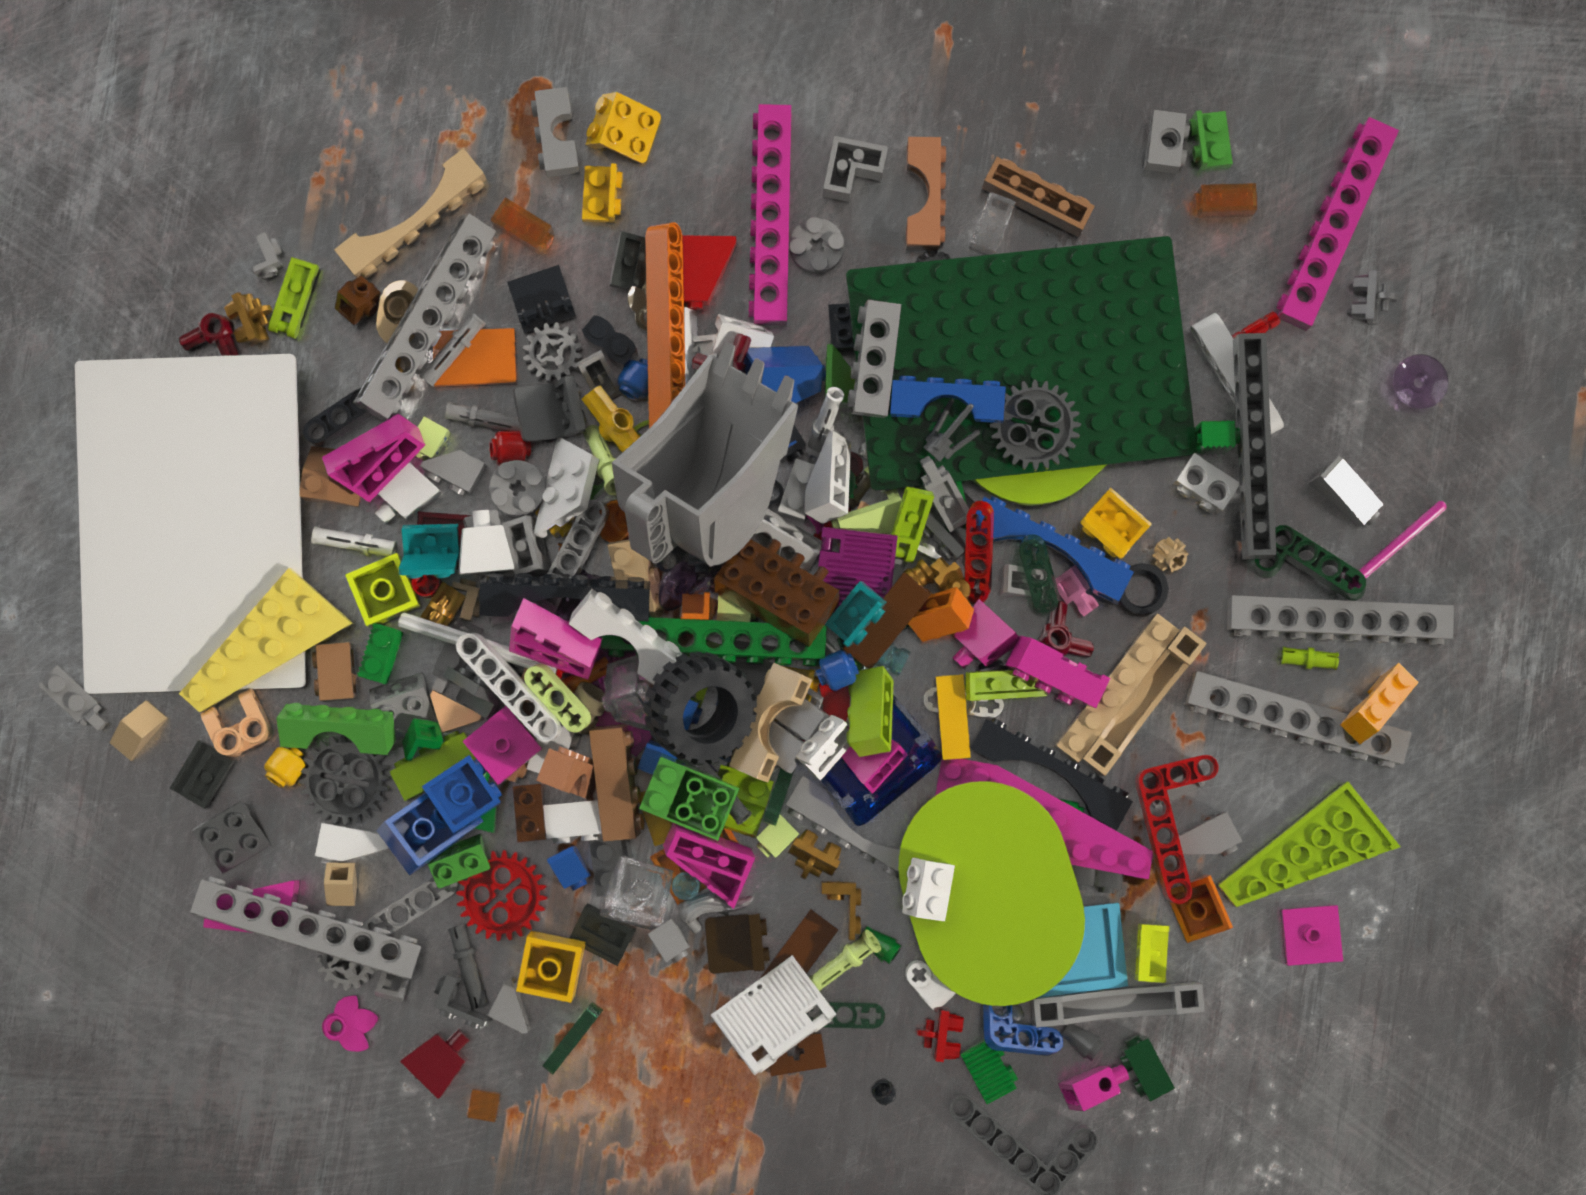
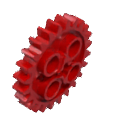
M503 850L499 858L496 851H491V859H488L490 864L489 870L468 877L467 880L458 881V883L464 886V890L457 891L456 894L463 896L464 900L457 903V906H465L466 908L460 916H469L471 918L467 923L468 927L474 924L478 925L475 931L476 934L486 930V939H489L493 933H496L497 941H501L503 934L506 933L510 941L513 940L514 931L520 937L524 936L522 927L532 930L533 926L530 921L539 922L541 920L536 912L546 910L544 906L539 904L540 901L548 899L547 896L540 894V891L547 888V885L538 883L544 875H534L533 872L536 870L537 865L526 866L529 860L528 857L518 861V852H515L511 858H508L507 850ZM502 867L507 868L511 875L510 880L505 884L500 883L496 877L497 871ZM517 878H521V883L507 893V902L501 900L487 913L483 912V908L498 897L497 889L505 890ZM480 886L486 887L489 891V898L486 902L478 901L475 896V892ZM520 888L525 889L529 894V900L524 905L517 903L515 900V892ZM498 907L504 908L508 913V918L504 923H498L494 919V911Z

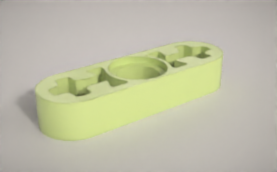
M536 664L527 669L524 675L526 685L568 731L580 732L588 727L591 722L589 710L547 665ZM541 672L543 674L541 677L542 681L537 683L535 681L536 674ZM552 683L553 686L548 688L544 692L543 689L546 688L548 684ZM556 690L563 694L564 702L562 705H556L552 701L551 695L553 691ZM571 704L572 707L564 713L562 710L567 708ZM578 713L580 714L581 718L579 719V722L575 724L572 720L574 719V715Z

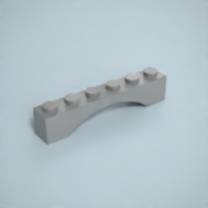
M802 776L785 804L790 807L787 813L801 821L805 816L814 822L811 827L824 835L828 831L838 836L836 842L848 849L852 845L862 850L860 853L861 857L873 864L876 859L886 865L883 870L898 878L900 849L877 845L861 837L840 818L831 803L827 790Z
M1199 982L1090 991L1031 1000L1033 1026L1036 1028L1115 1018L1205 1012L1202 983Z

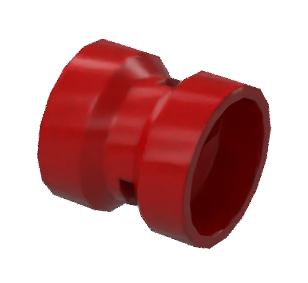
M423 575L420 578L412 579L411 585L418 595L431 599L442 584L441 578L434 577V575Z

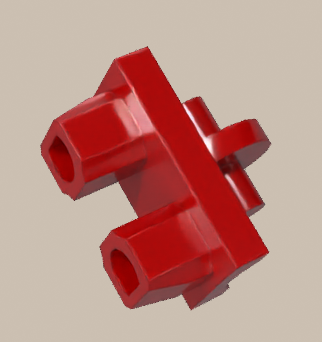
M940 1009L937 1031H934L935 1020L931 1019L926 1020L925 1030L917 1029V1035L924 1037V1048H932L933 1038H936L934 1052L936 1062H944V1059L960 1058L961 1043L949 1042L946 1039L947 1031H963L964 1017L950 1013L948 1009Z

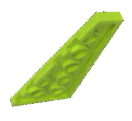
M1346 781L1217 884V886L1232 905L1238 907L1365 859L1400 848L1401 846L1352 785Z

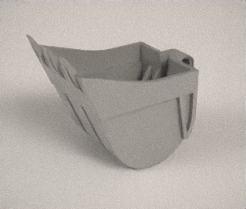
M728 341L725 342L719 357L717 358L710 354L661 417L612 462L619 507L626 515L630 547L652 563L660 562L676 546H679L709 566L724 563L735 556L748 543L761 524L770 503L780 460L787 454L798 410V405L791 401L794 379L784 376L778 391H773L761 384L765 364L758 358L754 359L747 375L732 367L735 345Z

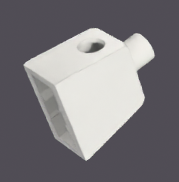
M408 463L378 493L385 502L375 514L386 524L397 513L408 521L418 514V511H422L443 493L411 463Z
M489 510L473 511L474 527L462 529L459 575L514 570L503 525H490Z

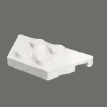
M561 437L556 440L546 480V490L542 495L543 501L540 505L533 533L539 538L546 537L547 530L555 524L561 527L568 523L572 517L578 516L587 510L598 467V458Z

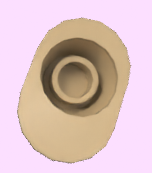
M398 280L390 283L383 290L379 299L376 329L385 343H388L418 291V288L408 281ZM414 334L410 335L409 343L415 337Z

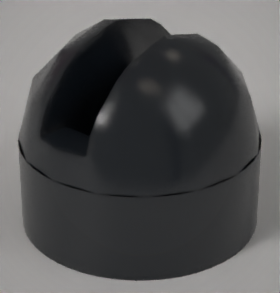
M882 1080L874 1085L872 1095L879 1104L886 1106L894 1102L896 1090L890 1081ZM887 1090L888 1094L883 1096L882 1092Z

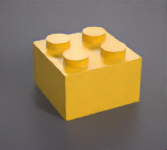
M531 930L526 938L516 992L571 1003L576 994L586 942Z

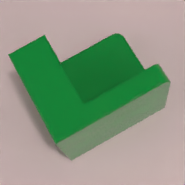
M413 718L402 741L405 760L412 761L417 748L440 750L443 738L439 722Z

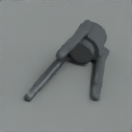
M949 399L933 430L925 439L927 443L923 448L939 462L944 457L949 459L957 450L980 434L979 430H975L950 448L952 442L948 438L973 409V404H969L944 434L940 432L937 435L954 403L953 399Z

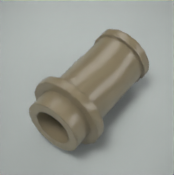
M862 473L856 479L858 488L853 491L854 498H849L848 506L851 509L859 506V501L871 487L870 478Z

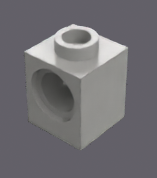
M673 918L648 933L665 962L672 959L676 963L688 955L686 949L690 947V944Z

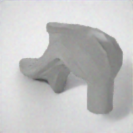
M712 891L688 899L681 905L679 911L680 920L696 934L702 929V926L696 920L697 917L709 912L729 916V912L748 906L753 901V896L738 898L733 909L725 900L716 898L717 894Z

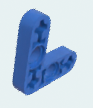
M983 1004L984 1039L991 1049L1050 1056L1063 1047V1037L1054 1028H1036L1032 1025L1013 1023L1012 1005L1002 1006L1003 1014L999 1016L994 1013L991 1005ZM998 1031V1035H1010V1038H1005L1000 1041L999 1037H996L994 1033ZM1020 1032H1024L1029 1037L1028 1046L1020 1043L1018 1038ZM1048 1037V1040L1052 1041L1053 1045L1050 1047V1044L1048 1042L1038 1043V1040H1043Z

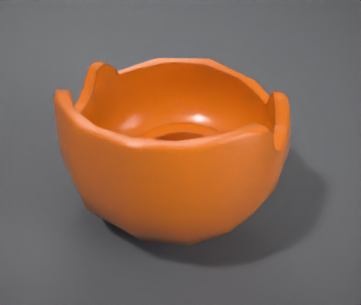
M611 500L606 504L609 508V517L600 536L609 543L627 540L629 535L625 512L621 510L617 500Z

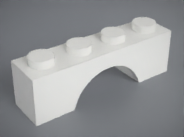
M591 589L572 612L569 625L590 640L603 635H616L628 640L638 653L639 667L637 673L653 685L655 681L652 679L657 673L661 674L664 671L663 666L669 661L675 663V658L682 655L674 643L664 641L657 636L653 628L648 625L643 626L635 620L628 610L618 608L602 592H596Z

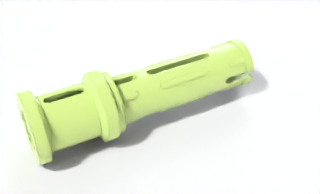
M590 425L583 434L593 456L599 459L597 474L605 482V491L609 495H616L612 462L615 458H613L605 439L599 433V426Z
M865 930L862 933V937L852 944H846L839 956L809 977L819 991L851 967L862 965L863 960L873 952L878 953L881 951V945L872 932Z

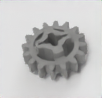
M556 322L554 328L550 329L549 325L544 323L543 331L535 327L536 336L528 335L526 337L530 345H524L523 350L529 353V355L524 356L523 359L525 362H532L528 366V370L530 372L537 370V379L545 375L547 383H550L552 377H556L558 381L564 374L571 376V368L574 370L579 369L575 361L583 360V356L577 353V351L583 348L581 343L574 344L578 336L576 333L569 336L570 328L568 326L560 330V325ZM548 336H559L561 338L553 340L549 339ZM538 343H540L541 351L535 358V349ZM550 348L557 350L558 356L554 358L552 355H549L548 350ZM571 348V356L566 363L564 360L565 353ZM549 365V366H556L558 369H557V370H547V369H544V368Z
M339 929L333 932V938L329 935L327 936V940L333 944L339 943L343 939ZM358 937L354 942L358 947L354 946V948L359 952H365L370 948L367 944L370 940L367 937L364 939ZM325 954L319 955L316 958V962L323 965L317 970L318 973L326 972L327 974L324 981L327 982L332 979L334 981L333 988L335 989L341 983L343 984L344 991H347L351 984H353L355 989L359 988L361 981L367 983L371 979L369 974H373L376 971L363 967L360 973L359 970L361 968L358 964L344 960L338 962L341 959L335 957L330 960V956Z

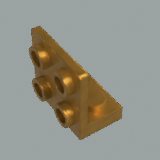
M821 881V894H827V900H844V895H848V939L855 940V934L861 933V917L855 916L856 906H861V889L856 888L855 882Z

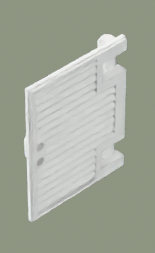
M790 956L712 1013L711 1017L753 1075H756L777 1062L780 1056L811 1033L817 1032L831 1022L836 1013L795 958ZM818 1006L822 1014L811 1021L806 1013ZM763 1046L768 1054L759 1061H756L751 1054Z

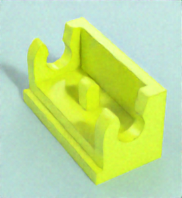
M1138 924L1135 980L1166 982L1169 926Z

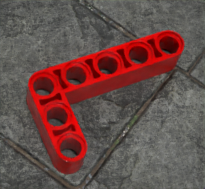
M1200 755L1143 769L1135 778V785L1151 848L1154 852L1153 856L1162 892L1169 902L1175 904L1187 902L1191 898L1192 887L1167 790L1214 778L1218 773L1219 766L1217 760L1210 755ZM1201 760L1207 761L1210 765V772L1206 776L1201 775L1197 769L1198 763ZM1175 766L1183 771V778L1180 782H1174L1170 777V771ZM1147 773L1153 774L1156 778V784L1152 789L1146 788L1143 784V777ZM1155 800L1159 801L1163 806L1161 815L1157 817L1150 812V805ZM1161 828H1166L1170 833V839L1165 844L1160 843L1157 839V832ZM1169 855L1174 856L1177 861V866L1173 871H1167L1164 867V860ZM1176 883H1180L1184 888L1183 896L1179 899H1175L1171 894V888Z

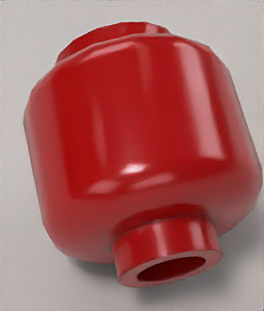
M499 431L493 439H490V458L495 460L498 466L514 460L525 461L526 456L531 455V443L523 441L520 431Z

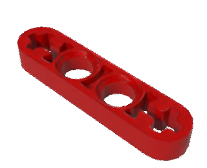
M985 501L974 502L966 516L965 581L968 582L971 590L968 600L976 603L979 599L985 602L992 588L994 510ZM977 510L982 511L984 516L981 526H977L979 523V516L976 514ZM980 534L985 537L987 543L982 546L974 543L972 536ZM975 559L982 560L986 568L984 570H976L971 562ZM977 579H981L979 583V588L982 591L981 594L976 593L974 588Z

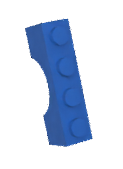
M899 376V380H893L891 417L920 418L925 407L934 400L954 398L963 402L966 406L973 404L974 407L971 412L975 422L1003 423L1006 387L1000 386L998 381H983V385H972V380L955 379V384L944 383L943 378L929 377L927 382H918L916 377Z

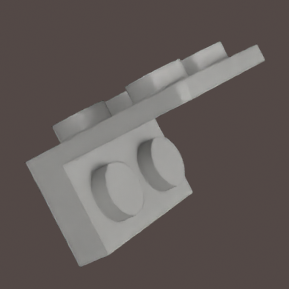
M422 672L369 689L372 709L393 712L396 741L391 750L403 746L402 741L413 718L438 722L427 695L426 680Z

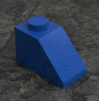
M571 846L547 859L564 889L571 887L572 891L588 884L586 878L590 877L591 874L576 846Z

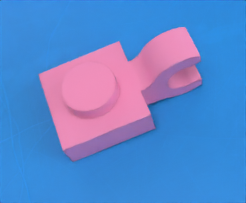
M1075 565L1051 582L1065 603L1069 604L1074 601L1083 616L1099 606L1095 598L1086 593L1090 587Z

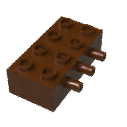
M750 539L735 556L725 562L715 576V592L810 647L839 604V590L823 581L829 571L825 567L819 566L815 574L812 575L800 568V565L805 560L801 553L796 552L793 558L788 561L776 554L781 547V543L778 540L772 539L767 548Z

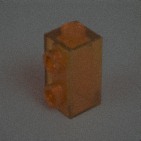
M1256 183L1201 185L1197 193L1193 195L1194 210H1198V218L1252 217L1257 211Z
M506 197L491 218L495 228L538 254L541 253L542 249L547 250L554 240V235H552L554 231L550 224Z

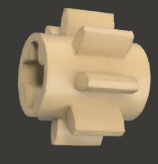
M1168 537L1159 541L1152 555L1157 560L1155 565L1162 571L1168 569L1171 573L1181 569L1187 561L1188 552L1184 550L1186 545L1178 538L1172 540Z

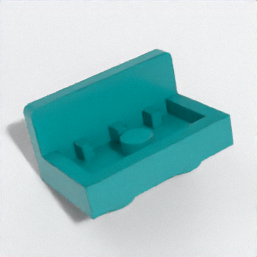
M860 581L825 625L845 641L843 644L846 647L851 646L853 643L858 646L868 634L865 629L870 622L876 624L886 612L882 608L887 602L864 582Z

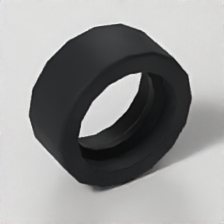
M1139 563L1131 565L1129 570L1134 572L1132 576L1145 574L1153 578L1158 589L1157 596L1149 605L1137 606L1129 601L1124 591L1118 605L1123 611L1133 616L1143 617L1151 615L1162 608L1167 600L1169 591L1167 578L1161 570L1151 564Z

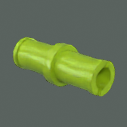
M1283 646L1281 664L1305 666V669L1319 667L1337 670L1339 653L1314 651V648L1311 647L1305 650Z

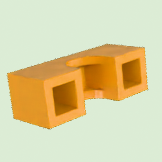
M1397 663L1378 678L1368 690L1369 696L1353 708L1340 725L1359 744H1362L1379 732L1419 682L1400 663Z

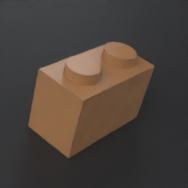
M347 642L316 645V652L312 653L313 668L318 670V679L314 680L315 696H319V700L323 702L357 699L354 644Z

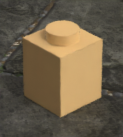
M326 863L324 890L327 906H355L357 892L355 863Z

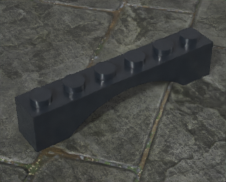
M490 572L486 576L482 575L480 580L479 616L508 617L519 609L523 598L530 602L561 597L583 600L589 591L593 589L596 592L606 594L618 608L628 610L635 620L649 622L650 581H644V578L641 577L616 580L613 576L588 579L584 575L560 578L556 574L532 577L528 573L503 576L499 572Z
M992 718L991 721L987 719L983 721L970 745L972 752L992 763L1005 760L1025 761L1038 764L1053 771L1076 791L1090 817L1115 831L1118 830L1133 803L1132 800L1127 798L1128 792L1117 786L1110 789L1103 785L1105 781L1103 778L1092 772L1088 776L1078 771L1080 766L1067 758L1062 762L1054 757L1055 751L1044 745L1037 748L1030 744L1032 740L1030 737L1019 731L1015 735L1005 730L1007 725L996 718Z

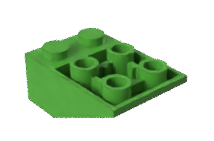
M661 753L639 809L718 841L740 788L688 763Z

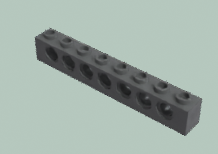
M1266 333L1238 334L1233 339L1236 427H1239L1240 443L1237 444L1242 559H1270L1276 555L1267 338Z

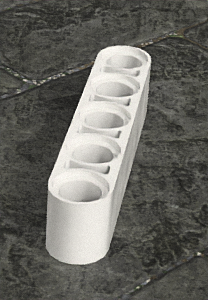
M1213 313L1192 325L1190 329L1196 342L1235 404L1233 337L1219 315ZM1269 398L1271 434L1282 429L1284 423Z
M469 633L459 637L456 643L458 654L538 740L548 742L560 736L563 729L560 721L528 688L525 681L483 636L478 633ZM469 638L474 639L477 643V650L473 654L469 653L465 647L466 641ZM487 659H492L496 663V671L493 674H489L485 670L484 664ZM507 679L515 683L516 689L512 695L507 694L503 688L504 682ZM525 700H530L535 706V711L532 715H527L523 711L522 706ZM544 721H550L554 726V732L551 736L545 735L541 727Z

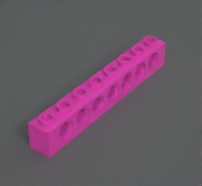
M759 104L758 113H753V129L758 130V140H752V156H757V166H752V183H757V193H751V210H756V220H751L750 236L756 237V247H750V263H755V274H750L749 290H755L754 301H749V317H754V324L787 326L791 105ZM768 130H775L779 133V136L775 140H769L764 134ZM772 156L777 158L779 162L776 166L769 167L764 164V160ZM768 183H773L778 187V190L773 194H769L763 190V187ZM767 210H774L778 216L776 219L768 221L762 215ZM770 236L777 240V244L774 247L768 248L762 244V240ZM771 263L775 265L777 270L773 274L767 275L761 270L763 265ZM771 290L776 294V298L773 301L766 302L761 298L762 292Z
M1371 117L1364 124L1359 123L1352 136L1353 139H1356L1353 148H1347L1341 161L1345 166L1341 173L1337 171L1332 180L1331 187L1334 188L1331 197H1325L1320 207V211L1324 213L1320 221L1315 220L1309 232L1312 240L1309 246H1303L1299 254L1298 260L1302 261L1299 269H1293L1287 281V284L1291 285L1287 295L1284 293L1281 295L1276 308L1280 310L1278 313L1280 320L1304 331L1312 327L1399 132L1398 129ZM1362 146H1370L1373 150V155L1365 154ZM1351 170H1359L1362 173L1363 179H1355L1351 174ZM1340 194H1348L1352 199V204L1342 202ZM1329 219H1338L1341 223V228L1336 229L1332 227ZM1319 242L1327 243L1330 247V253L1322 252L1318 246ZM1308 267H1316L1319 271V277L1314 278L1310 276ZM1297 291L1306 292L1308 302H1301L1297 298Z

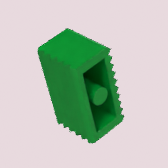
M1234 420L1201 421L1195 427L1197 452L1195 454L1203 456L1206 454L1208 456L1211 454L1213 456L1217 454L1219 456L1222 454L1224 456L1236 444L1240 443L1239 427L1235 428Z
M374 623L372 624L373 629L370 630L372 634L368 635L370 638L367 640L368 645L365 646L367 650L363 651L365 655L362 656L363 661L360 662L362 666L358 667L360 671L357 674L364 679L386 685L389 681L404 632Z
M985 1039L960 1051V1055L986 1104L1017 1089L1014 1084L1018 1080L1011 1065L1005 1067L1000 1058L1005 1055L1003 1051L991 1049L986 1044Z

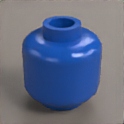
M640 358L639 361L630 360L617 378V383L620 386L619 391L631 400L638 401L639 398L644 399L648 397V361Z
M838 650L820 659L819 665L821 669L816 670L821 685L827 684L833 691L853 684L856 681V674H859L851 653L846 654L843 650Z

